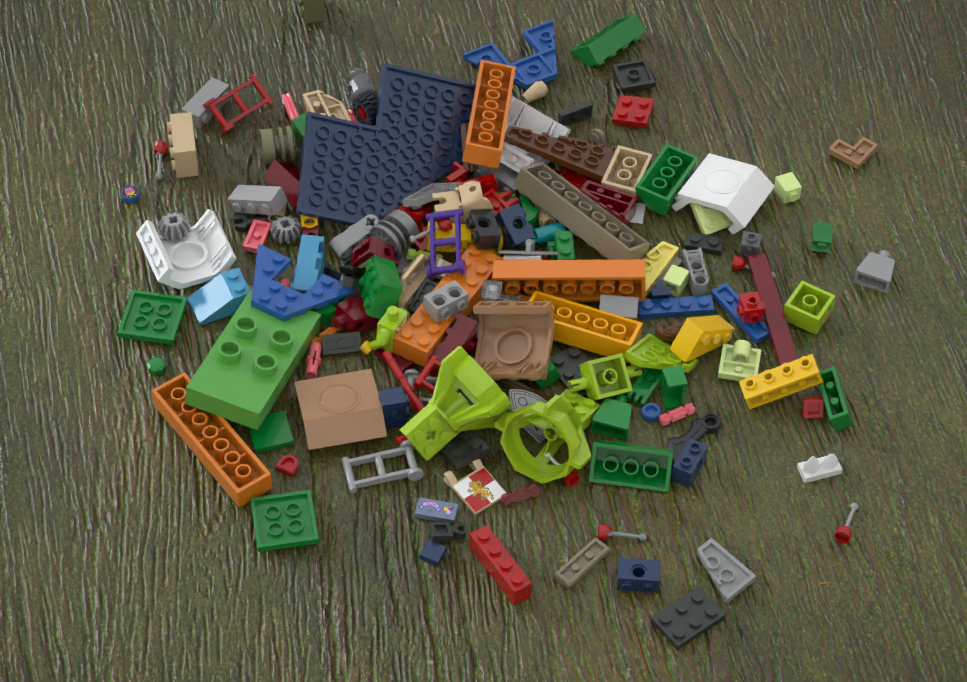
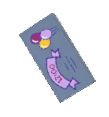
M419 497L415 518L455 524L459 504Z

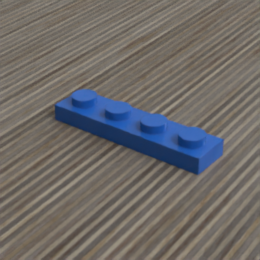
M727 283L711 290V295L756 344L770 337L767 325L763 321L743 323L741 316L737 314L739 296Z
M712 295L638 301L639 319L714 314L715 310Z

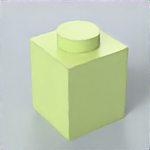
M790 172L776 176L774 190L782 203L785 204L799 200L802 186L794 174Z
M671 265L663 280L664 286L670 287L672 296L680 297L688 284L689 270Z

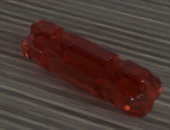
M533 484L529 488L524 487L511 491V494L509 492L502 494L501 501L504 506L512 504L513 501L516 503L530 498L529 496H538L540 490L537 484Z

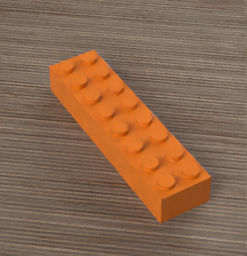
M481 60L462 158L463 162L498 169L516 67Z
M473 244L462 254V260H465L467 268L466 275H461L460 272L447 273L433 289L434 291L455 280L468 293V307L463 311H459V313L467 317L473 311V306L481 301L493 286V260H503V257L487 250H477ZM422 303L395 335L393 353L425 367L439 342L443 343L448 334L445 333L447 328L452 329L457 313L436 323L423 309Z
M493 260L492 280L495 301H529L535 290L572 302H600L601 294L638 297V301H646L645 260ZM520 289H521V290H524L525 293L530 294V295H529V296H526V295L520 294V293H519V292H520Z
M185 372L152 389L153 405L238 507L250 502V498L258 497L273 488L271 473L223 417L185 404L186 387L191 380Z

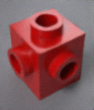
M758 291L739 294L737 314L741 316L743 323L762 321L766 307L764 301L761 302Z

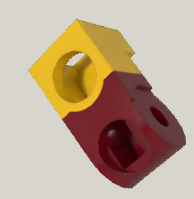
M300 215L302 234L319 236L318 219ZM308 219L315 221L312 223H304Z

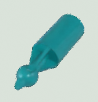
M559 222L535 228V237L533 239L535 244L540 245L547 243V241H554V232L566 230Z

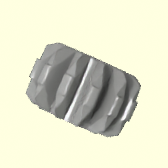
M167 213V216H162L158 224L161 237H164L166 241L170 239L173 242L177 239L181 241L182 237H187V234L190 232L189 219L183 213Z
M283 215L282 218L277 217L275 221H272L270 232L275 242L279 241L280 245L283 243L289 245L290 242L296 243V239H300L302 226L298 218H293L292 215L289 217Z

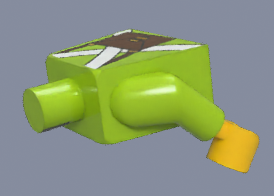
M389 306L387 312L377 324L376 340L371 342L366 340L359 348L366 355L371 350L379 348L393 353L394 337L409 320V311L402 307Z

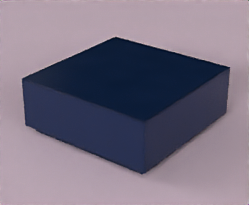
M428 539L419 554V559L438 566L447 551V547Z

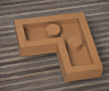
M862 137L852 146L838 138L829 147L828 154L858 170L877 150L878 144Z

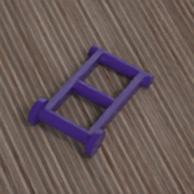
M463 209L426 214V220L430 221L431 264L426 265V274L429 280L433 279L434 275L460 272L461 275H466L467 273L465 260H462L460 216H464ZM455 217V237L436 240L435 220ZM456 245V265L436 267V247Z

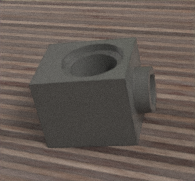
M743 231L739 256L747 260V255L759 254L762 234Z

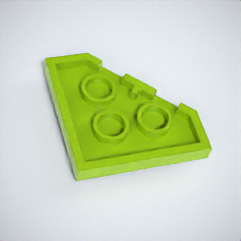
M650 333L628 349L624 355V358L635 366L662 369L681 365L683 371L687 373L694 369L699 361L694 358L684 362L669 349L671 347L670 344Z

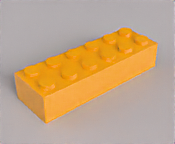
M536 290L529 300L552 301L555 325L553 340L607 357L623 353L624 357L625 352L640 341L642 322Z

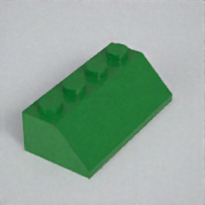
M637 13L615 20L570 50V53L588 67L592 65L598 67L605 63L604 59L607 57L609 59L617 55V50L627 48L629 42L639 40L641 38L640 35L646 32Z
M669 144L664 146L635 186L636 192L648 209L663 216L667 215L671 206L676 201L674 198L696 171L699 157Z
M595 439L592 449L589 482L668 492L674 449Z

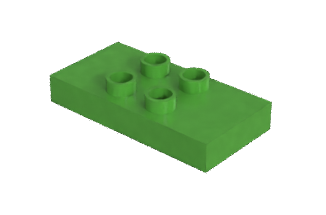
M251 289L188 383L185 404L258 430L309 348L312 339L319 332L321 314L306 310L303 315L294 316L292 319L282 321L251 306L253 291Z

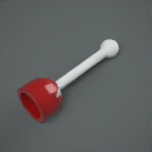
M549 451L547 454H545L546 457L549 456V457L551 458L550 460H551L555 465H560V464L551 456V452H550V451ZM572 470L567 476L562 478L568 487H572L579 482L580 475Z

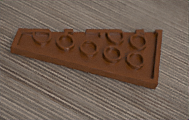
M509 126L504 137V142L600 182L617 149V146L608 148L604 147L602 143L592 145L588 144L586 140L561 135L558 138L551 137L546 132H542V135L536 134L530 129Z

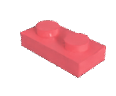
M254 219L243 243V251L257 253L258 244L265 245L272 223Z

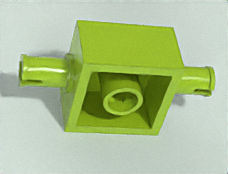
M623 353L580 364L579 368L582 378L569 380L567 386L575 385L569 388L571 393L585 389L588 399L598 401L633 391L629 378L641 376L642 370L634 371L641 368L635 365L626 367Z

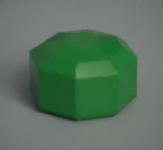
M154 357L147 363L149 374L153 376L163 375L167 370L163 358Z

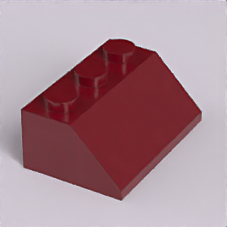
M274 159L263 178L268 181L269 186L282 187L290 202V206L297 209L301 169L297 165Z

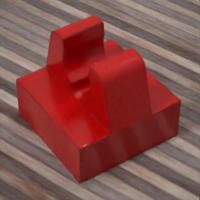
M803 397V418H823V397Z

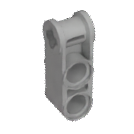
M373 214L366 215L363 219L351 225L346 231L331 240L330 246L340 259L350 256L354 248L370 237V229L379 222L378 218Z
M701 247L697 248V250L689 251L682 249L683 265L686 270H689L688 282L691 293L694 296H705L708 292L709 277Z

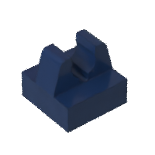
M656 280L655 288H652L649 294L650 299L670 298V287L664 286V280Z

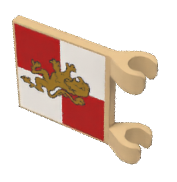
M480 459L469 464L474 472L457 481L452 471L445 472V477L443 478L446 485L455 491L474 515L479 514L507 496L506 491L486 470Z

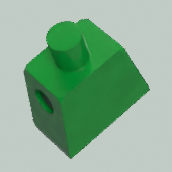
M619 394L615 400L604 399L592 418L591 432L627 441L632 405L626 403L627 397Z

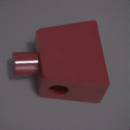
M355 294L337 305L331 322L334 328L342 327L347 332L360 331L361 333L375 330L379 319L366 314L363 299L358 294Z

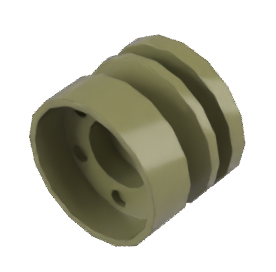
M285 126L286 134L284 135L282 128L278 127V135L274 136L272 128L260 129L264 166H270L274 159L277 160V157H281V160L286 162V156L288 155L290 163H295L296 143L290 126Z

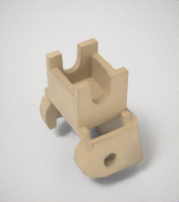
M469 181L459 185V187L455 188V191L432 194L433 201L439 200V205H434L435 212L463 209L464 216H460L461 224H466L470 210L492 209L494 213L491 202L488 198L483 197L481 185L478 181ZM455 217L449 218L451 223H455Z

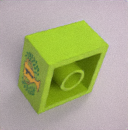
M801 281L784 305L786 321L816 335L832 313L836 295Z

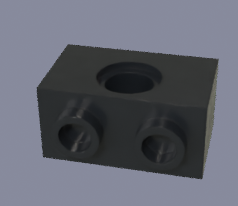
M492 209L470 210L469 218L466 219L467 229H470L471 241L475 243L477 250L498 248L501 232Z

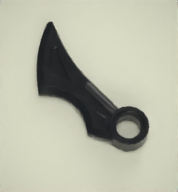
M328 267L324 268V272L339 279V284L354 290L360 286L359 280Z
M706 413L702 418L691 421L690 428L685 434L668 438V449H674L672 467L690 438L698 441L706 433L714 434L719 431L721 419L717 414ZM712 420L716 425L708 426L706 422Z

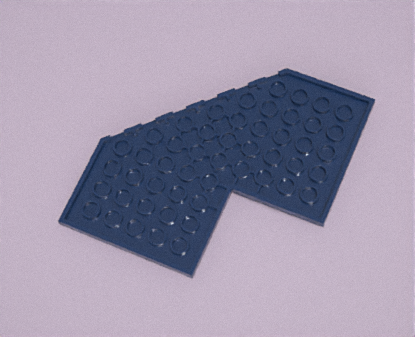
M383 63L381 66L376 127L308 111L306 114L296 214L350 226L369 214L375 215L380 220L392 210L402 205L403 199L434 183L453 170V163L455 161L462 164L461 125L469 123L476 85Z

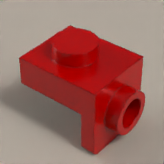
M455 161L453 163V173L446 177V183L467 181V169Z

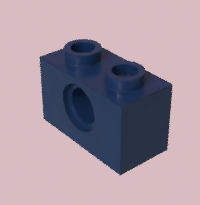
M519 203L495 215L511 249L524 244L527 239L535 237L534 228L528 223L526 212L520 207ZM513 222L518 223L520 229H516L513 226Z
M402 387L379 390L386 429L403 427L407 423L406 418L410 417L408 394H404Z
M690 438L673 465L671 481L690 488L707 460L708 446Z
M618 559L617 590L658 593L660 560Z

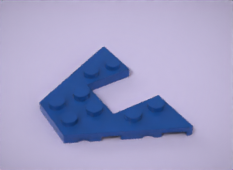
M553 20L523 31V37L535 50L536 54L509 63L492 42L464 53L463 60L480 67L481 60L514 66L516 69L513 84L526 90L536 81L539 82L541 80L546 83L557 78V62Z
M258 244L251 300L252 307L282 321H286L294 316L305 314L306 310L312 308L317 310L327 306L329 303L338 302L339 298L356 294V290L339 284L338 280L325 274L305 294L276 282L275 280L291 264V259Z

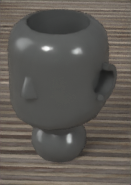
M354 68L350 72V81L346 88V93L350 95L352 103L354 99L366 93H370L377 100L378 92L373 78L366 74L363 69Z

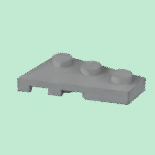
M461 182L431 183L403 199V206L411 207L412 209L421 208L422 205L433 201V193L455 191V188L459 187L458 183Z
M710 538L697 549L699 559L726 603L730 602L756 580L754 573L714 539Z

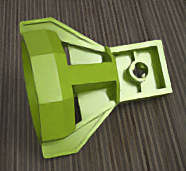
M458 346L442 360L434 393L428 402L429 404L407 422L400 431L417 452L428 461L459 432L494 428L495 422L501 416L512 412V403L482 367L461 346ZM460 389L466 395V397L473 403V405L470 406L469 402L464 398V396L461 393H457V390Z
M566 389L561 395L556 394L547 403L538 401L516 409L511 413H505L495 422L494 428L503 432L500 444L514 470L543 484L567 476L574 468L581 469L591 459V453L583 431L592 423V418L601 405L592 399L577 394V392L571 393L569 389ZM535 425L543 429L544 436L548 441L536 458L523 445L519 428ZM567 442L569 449L568 461L560 465H549L548 463L551 461V458L549 456L546 457L545 454L550 451L551 456L554 457L561 445Z

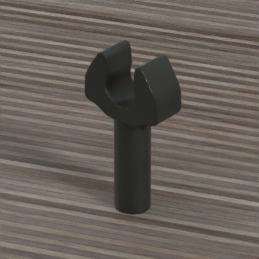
M238 214L233 218L235 231L247 232V228L252 225L254 219L268 222V217L247 218L244 214Z

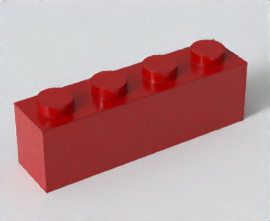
M485 525L470 533L469 548L511 603L515 606L530 598L532 582L491 529Z

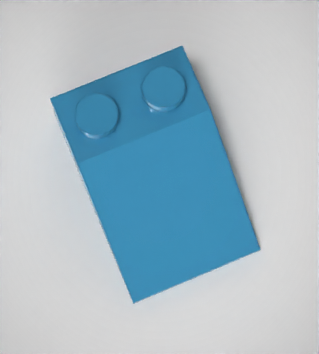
M236 268L219 274L189 296L188 302L201 326L234 315L250 289L240 269Z

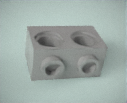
M455 280L424 295L423 309L436 323L468 307V293Z

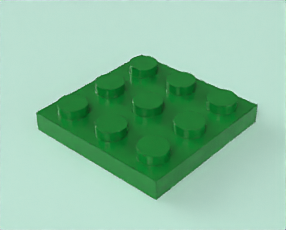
M132 290L117 332L118 338L174 345L188 303L187 297Z
M311 490L250 498L258 552L319 544Z

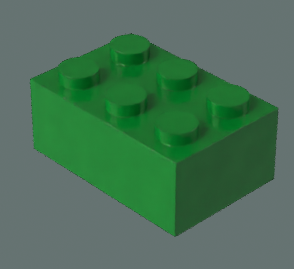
M374 255L372 260L367 263L366 273L364 277L360 278V286L358 287L361 291L366 314L381 319L389 306H396L403 288L395 262Z

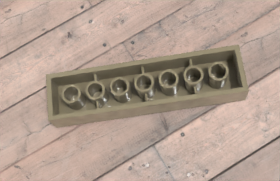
M540 162L520 169L513 185L519 193L531 199L533 204L544 209L548 215L553 216L561 225L570 229L575 236L583 239L588 246L595 248L601 256L609 260H642L645 257L650 246L648 241L546 164Z

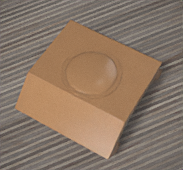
M479 301L474 305L473 312L478 314L480 326L474 360L493 380H546L555 331L552 301Z
M372 369L294 382L295 397L298 398L305 429L307 451L387 436L382 405Z

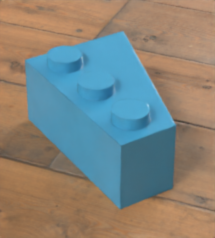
M302 234L299 254L297 256V266L294 269V282H291L290 285L291 289L305 294L323 275L326 262L324 237Z

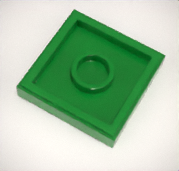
M285 411L267 414L258 430L248 427L255 453L294 445Z

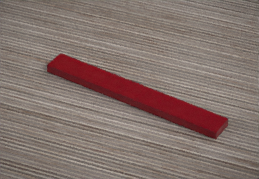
M766 254L747 255V262L756 292L758 291L761 302L764 301L766 312L763 315L778 365L781 366L784 363L797 360L798 356Z

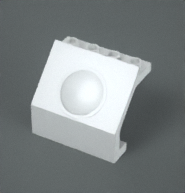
M511 96L506 131L509 126L530 129L536 134L542 135V132H546L551 137L558 138L559 135L568 137L570 129ZM504 142L500 162L519 173L522 167L540 162L547 165L550 160L543 159L538 155Z
M709 153L674 198L676 201L671 207L678 211L689 203H696L722 211L733 222L728 230L735 234L746 227L775 186L757 166Z
M210 209L204 213L194 226L190 227L187 237H182L181 241L178 239L174 242L172 239L166 241L164 237L158 235L153 222L148 220L145 221L136 233L157 281L177 289L210 281L225 269L230 268L237 259L214 211Z

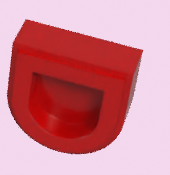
M293 455L281 457L275 465L276 471L292 478L299 469V461Z

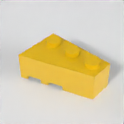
M720 315L689 317L684 322L669 349L681 360L688 362L729 342L735 328Z

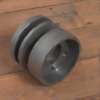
M399 209L392 210L383 220L372 227L369 233L370 236L372 235L393 246L395 258L413 244L409 241L411 235L416 236L420 234L415 221L407 213Z

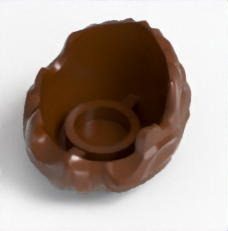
M683 320L682 323L673 321L670 327L658 325L655 329V336L672 344L686 320Z

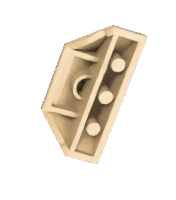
M321 90L302 94L307 113L309 111L351 121L343 103L338 99L324 94Z
M420 254L408 267L403 269L399 277L403 291L396 307H402L407 310L424 278H428L426 265L431 264L430 255Z

